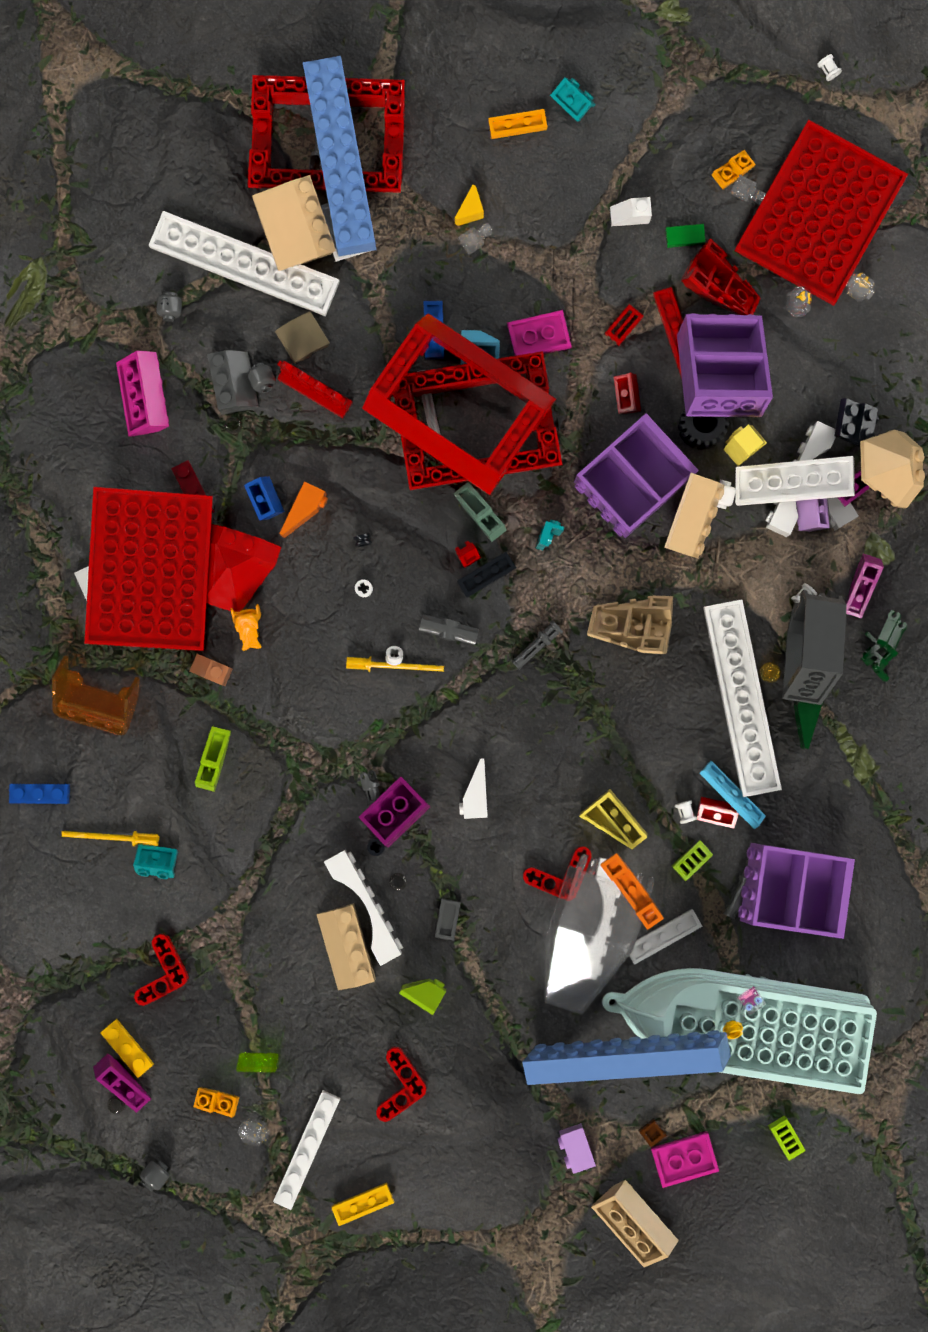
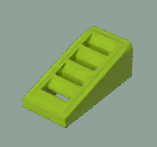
M699 840L671 867L684 881H687L713 854ZM700 848L706 856L702 857L696 849ZM692 853L699 858L700 861L698 863L691 856ZM688 858L695 866L691 868L685 860ZM682 863L689 870L687 873L680 867Z
M785 1116L768 1125L789 1161L806 1151ZM785 1126L787 1127V1129H785L781 1133H777V1131ZM789 1132L791 1133L790 1136L781 1140V1137H783ZM794 1138L795 1141L785 1147L784 1144ZM798 1145L799 1148L789 1154L788 1150Z

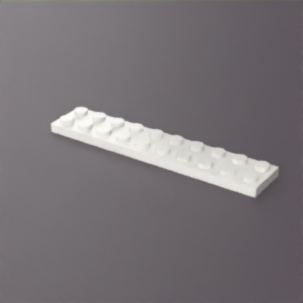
M165 211L162 212L149 243V247L325 317L340 283L337 278L301 264L278 272L272 253Z
M743 600L703 607L742 796L747 797L782 790Z

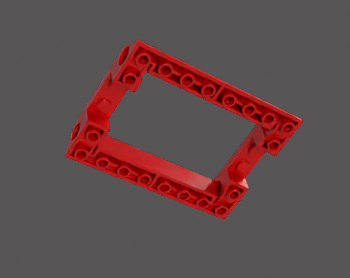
M252 75L251 114L253 117L252 149H249L248 188L271 189L310 175L315 190H326L322 170L271 169L273 105H310L306 78ZM345 78L350 106L385 108L383 174L382 172L362 171L366 192L401 193L405 80Z
M428 313L414 325L373 384L362 409L473 485L491 495L512 465V460L532 431H535L556 399ZM432 338L433 341L527 403L485 465L390 401L391 397L394 398L399 391L400 382L419 355L423 356L429 348L428 344Z
M543 351L497 359L549 394V383ZM462 364L406 374L399 384L400 389L394 399L397 406L417 419L414 397L429 393L435 394L496 384V382L469 364ZM551 408L535 430L538 449L518 452L505 475L562 465L557 430L554 427ZM401 436L410 490L468 481L445 465L425 468L423 450ZM489 457L477 460L485 465Z

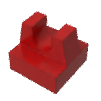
M469 541L465 542L466 547L461 550L459 547L455 548L456 554L464 568L481 558L474 544Z

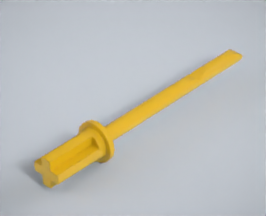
M347 657L346 669L368 670V672H370L371 667L444 672V666L405 663L393 666L387 662H372L371 657Z
M61 831L62 837L132 841V846L134 847L138 844L159 845L158 834H144L134 831L131 836Z

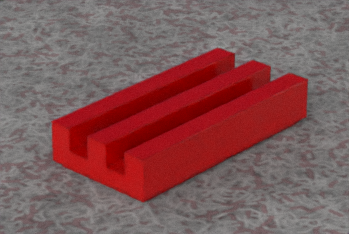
M629 304L608 328L605 335L609 336L612 341H615L620 346L643 319L644 315ZM629 311H632L631 315L625 320V322L620 326V328L615 332V334H613V329L619 324V322L624 318V316ZM635 315L638 316L637 319L632 323V325L619 339L617 336L623 331V329L628 325V323L633 319Z

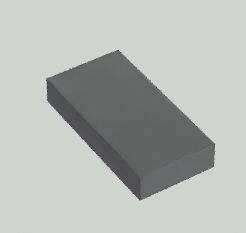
M441 899L435 938L454 941L461 901Z

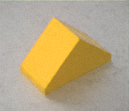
M474 185L470 188L455 216V225L457 226L484 218V210L477 188Z

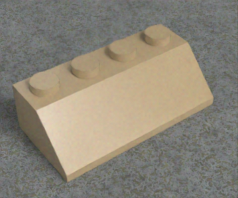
M690 473L665 548L699 558V555L704 551L705 538L710 534L712 519L717 514L718 502L724 495L723 484Z
M349 904L317 914L338 990L355 988L375 982V973L355 904Z
M626 1180L613 1185L591 1206L643 1267L668 1258L679 1241Z

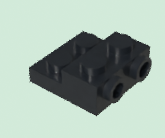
M848 398L841 399L834 436L860 447V441L876 436L874 429L875 424L879 421V416L877 415L878 408L866 403L859 404Z

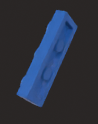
M423 301L424 316L429 313L443 323V301ZM432 338L428 344L429 348L425 352V360L444 359V348L433 341Z
M70 784L9 785V803L69 804Z

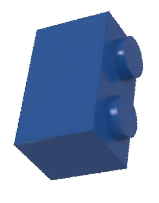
M270 476L259 477L244 485L259 521L271 519L285 512Z

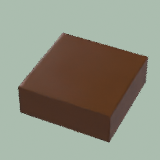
M654 1118L638 1130L650 1147H653L667 1136Z

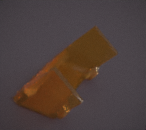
M64 655L52 676V706L54 714L60 718L113 734L125 735L127 733L139 698V677H135L130 687L121 688L118 695L83 684V678L80 673L68 670V656Z

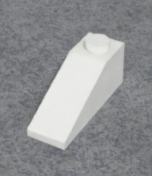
M484 759L479 760L463 797V803H459L460 815H464V819L487 818Z

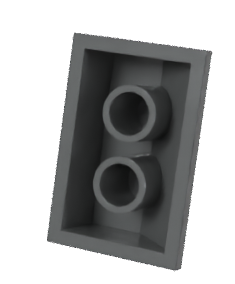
M224 350L207 354L217 406L221 415L259 408L256 391L252 388L248 378L251 368L248 352Z

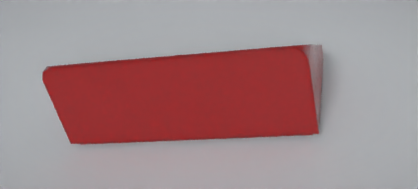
M630 372L614 376L618 414L641 412L637 375Z
M701 797L696 820L734 828L739 813L728 802Z

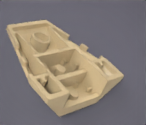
M890 430L887 433L860 441L861 480L874 491L878 490L881 492V497L884 499L888 498L892 506L907 508L924 487L925 473L923 471L924 453L922 447L905 432Z
M653 595L648 596L647 600L636 601V599H630L629 603L624 604L613 602L593 606L587 635L642 653L667 654L672 627L673 596Z

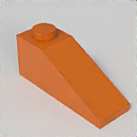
M304 482L279 534L286 538L317 514L320 508H324L328 500L326 492Z

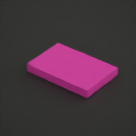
M563 310L507 323L514 356L543 351V354L571 348Z
M707 1131L651 1147L662 1188L719 1172Z

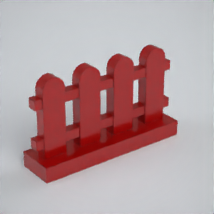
M279 361L277 365L281 367V373L277 379L342 419L344 418L353 403L352 400L288 362Z

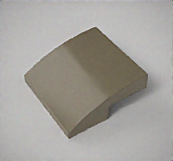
M311 311L291 320L275 331L294 364L311 357L312 353L326 348L330 344Z

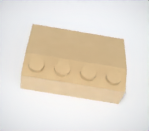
M310 175L252 195L278 272L331 255L336 251Z

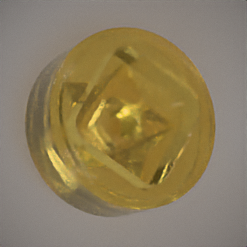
M765 663L760 669V676L766 682H775L780 677V668L774 663Z

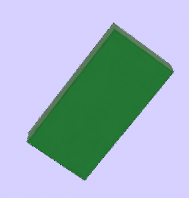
M704 224L666 227L665 229L667 248L705 245L706 243Z

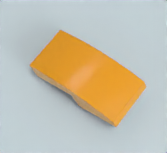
M743 150L730 158L726 164L716 169L712 173V177L723 190L746 174L756 164L747 152Z
M199 1087L193 1107L232 1118L235 1116L239 1097Z

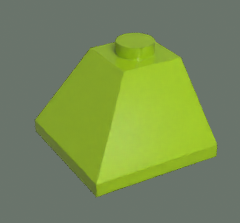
M425 979L403 984L399 994L433 1015L445 995L446 989L444 988L445 984L438 979H434V981Z

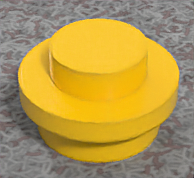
M736 1021L727 1022L722 1029L723 1032L727 1033L728 1039H736L743 1034L742 1024Z

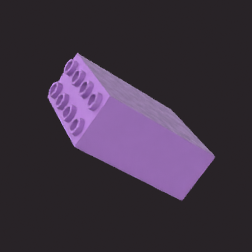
M686 314L677 334L686 416L762 417L773 398L762 316L752 314Z
M646 413L576 475L574 483L576 484L575 488L580 494L584 493L589 498L587 500L593 508L597 507L602 512L600 514L607 523L610 521L613 524V530L620 537L623 535L626 538L687 484L690 473L697 474L699 470Z
M751 843L747 850L748 866L744 870L746 883L741 890L743 901L738 911L740 921L753 926L844 939L855 859Z

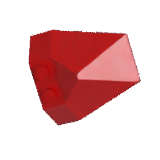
M710 238L691 260L681 281L688 289H691L695 294L714 305L737 315H753L761 298L747 280L743 281L737 274L739 269L736 265L733 267L726 259L728 255Z
M211 524L206 604L231 611L230 608H232L234 612L243 610L253 597L255 591L265 581L264 579L276 566L282 547L237 530Z

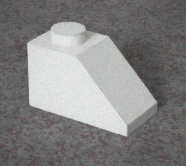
M650 197L631 198L611 206V226L649 224L652 216Z

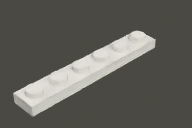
M322 1090L274 1198V1203L287 1209H292L340 1101L339 1097Z

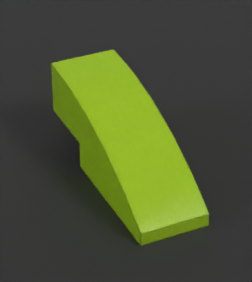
M211 727L195 780L196 787L215 792L231 731Z

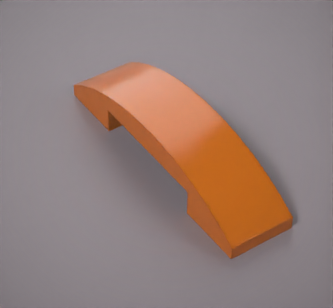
M617 853L600 864L611 881H614L636 911V915L647 930L664 919L650 895Z

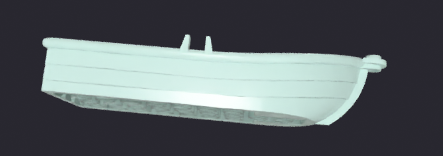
M685 968L654 975L635 985L625 994L608 992L603 996V1007L609 1012L622 1014L632 1031L641 1039L652 1035L667 1037L675 1033L681 1036L691 1032H699V1034H707L713 1030L723 1032L722 1029L727 1022H740L743 1026V1034L736 1039H728L731 1057L724 1071L720 1073L862 1094L865 1091L877 1015L876 1010L870 1005V1000L866 995L770 980L763 976L757 978L749 974L744 976L708 969ZM754 987L758 993L753 999L755 1007L751 1002H746L743 1005L739 997ZM760 997L761 1002L756 1003L755 998ZM615 999V1003L610 1005L609 1001ZM746 1004H751L752 1008L747 1010L745 1006Z

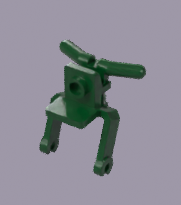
M894 610L889 612L878 640L868 631L864 633L874 646L865 650L861 660L867 666L871 664L872 670L884 682L889 680V676L883 669L893 657L895 658L899 654L895 649L904 631L907 629L906 622H903V627H899L902 624L900 620L901 614L897 612V616L893 618Z

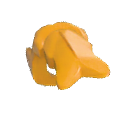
M259 604L256 605V609H246L240 612H234L230 608L236 631L239 632L240 640L243 642L242 650L261 648V644L257 639L258 621L261 618Z

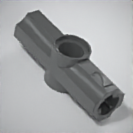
M423 614L419 631L437 635L445 640L454 642L456 640L475 645L479 629L462 625L454 620L439 619Z

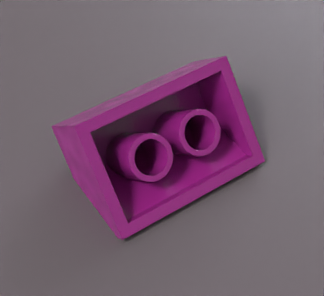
M400 777L359 818L385 846L390 847L431 806Z

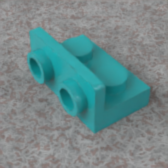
M564 77L550 96L579 122L586 112L596 105L592 101L594 97L586 90L583 92L579 89L580 84L574 78L568 79Z
M555 520L546 521L542 526L535 548L543 551L546 546L549 547L553 536H560L563 532L564 527L560 526L561 523Z
M138 844L133 864L135 872L144 877L154 875L160 879L174 878V867L178 850Z

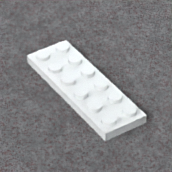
M853 456L736 467L735 503L737 506L855 496Z

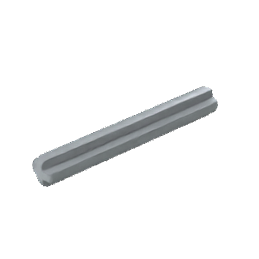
M423 394L422 401L428 427L440 434L432 394Z

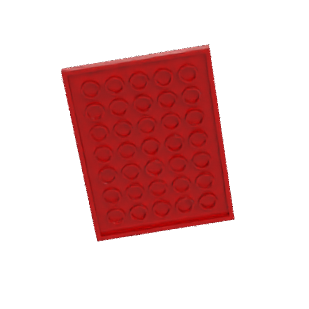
M808 120L734 251L834 306L908 174Z
M93 487L84 644L204 651L213 496Z

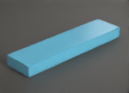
M712 761L708 762L700 774L756 829L766 817L765 814L748 797H743L741 790Z

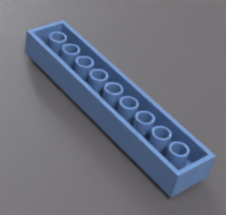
M341 56L303 62L338 256L377 250Z
M713 1030L707 1034L691 1032L681 1036L675 1033L667 1037L652 1035L642 1039L636 1036L629 1038V1040L614 1038L604 1042L598 1039L590 1043L576 1041L572 1044L559 1042L552 1046L538 1044L522 1063L527 1085L723 1072L731 1057L727 1033Z

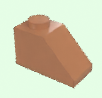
M197 654L189 672L226 686L233 669Z

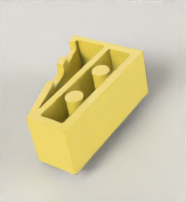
M747 425L744 429L740 426L726 441L727 445L724 451L737 466H740L767 442L753 425Z
M611 789L600 796L579 815V817L611 835V837L630 849H634L647 838L646 831Z

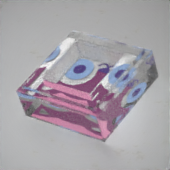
M754 986L737 997L749 1015L766 1005Z

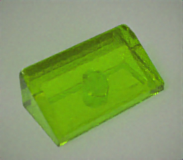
M240 1053L236 1071L276 1072L279 1055L277 1053Z

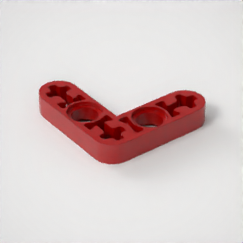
M584 846L576 848L563 879L529 867L523 872V880L528 885L567 901L572 900L578 892L591 860V851ZM586 850L585 854L588 857L587 859L583 858L581 864H585L584 868L573 864L574 860L576 862L579 861L580 857L577 853ZM572 868L580 870L579 878L573 879L570 877L569 873ZM535 871V876L539 878L541 874L545 875L541 880V886L537 885L539 881L532 879L531 882L528 881L529 878L526 874ZM548 878H552L555 881V886L552 889H546L544 886V882ZM568 878L572 882H577V885L574 886L572 884L571 891L573 894H568L566 897L562 890L563 888H568L569 882H565Z
M163 933L153 938L152 947L166 975L139 988L135 992V1002L142 1006L182 987L188 981V973L170 937ZM159 937L161 940H166V943H164V947L166 950L170 948L171 951H168L165 954L161 955L160 952H163L164 949L162 946L157 945V942H159ZM167 955L174 956V965L169 966L165 963ZM178 965L180 968L176 971L178 975H183L184 978L181 979L182 983H180V981L174 980V978L176 977L175 971H173L172 973H170L169 971L171 969H174ZM161 981L166 984L165 992L157 990L156 985L158 982ZM151 986L154 994L149 995L146 998L147 1001L140 999L141 991L147 993L151 990L149 988Z
M393 1046L387 1051L386 1060L404 1087L379 1104L376 1115L383 1122L393 1119L421 1099L426 1093L424 1080L404 1051L397 1046ZM391 1052H394L395 1054L399 1052L400 1055L398 1058L400 1062L402 1063L403 1060H405L406 1063L401 1064L397 1069L395 1066L398 1065V1062L396 1059H390L392 1056ZM404 1067H408L412 1071V1075L408 1078L401 1075V1070ZM415 1076L417 1077V1079L414 1080L416 1085L422 1086L421 1093L417 1091L415 1093L413 1092L414 1085L412 1084V1082L409 1085L407 1084V1082H410ZM404 1095L407 1098V1103L402 1106L398 1105L396 1102L397 1096ZM392 1101L394 1107L389 1111V1116L381 1115L382 1108L388 1109L391 1107L389 1102Z

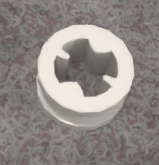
M360 580L355 585V591L361 597H368L372 593L373 587L369 581ZM362 583H364L365 586H369V590H366L367 593L363 594L362 591H359V587H361L360 585Z
M397 646L389 647L386 650V662L393 666L399 665L403 660L402 649Z

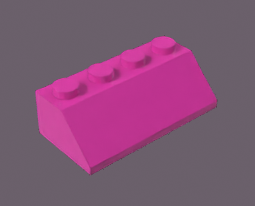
M135 351L116 362L128 436L155 433L169 427L157 353Z

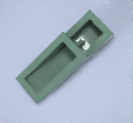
M469 482L453 493L491 542L507 531L503 522Z

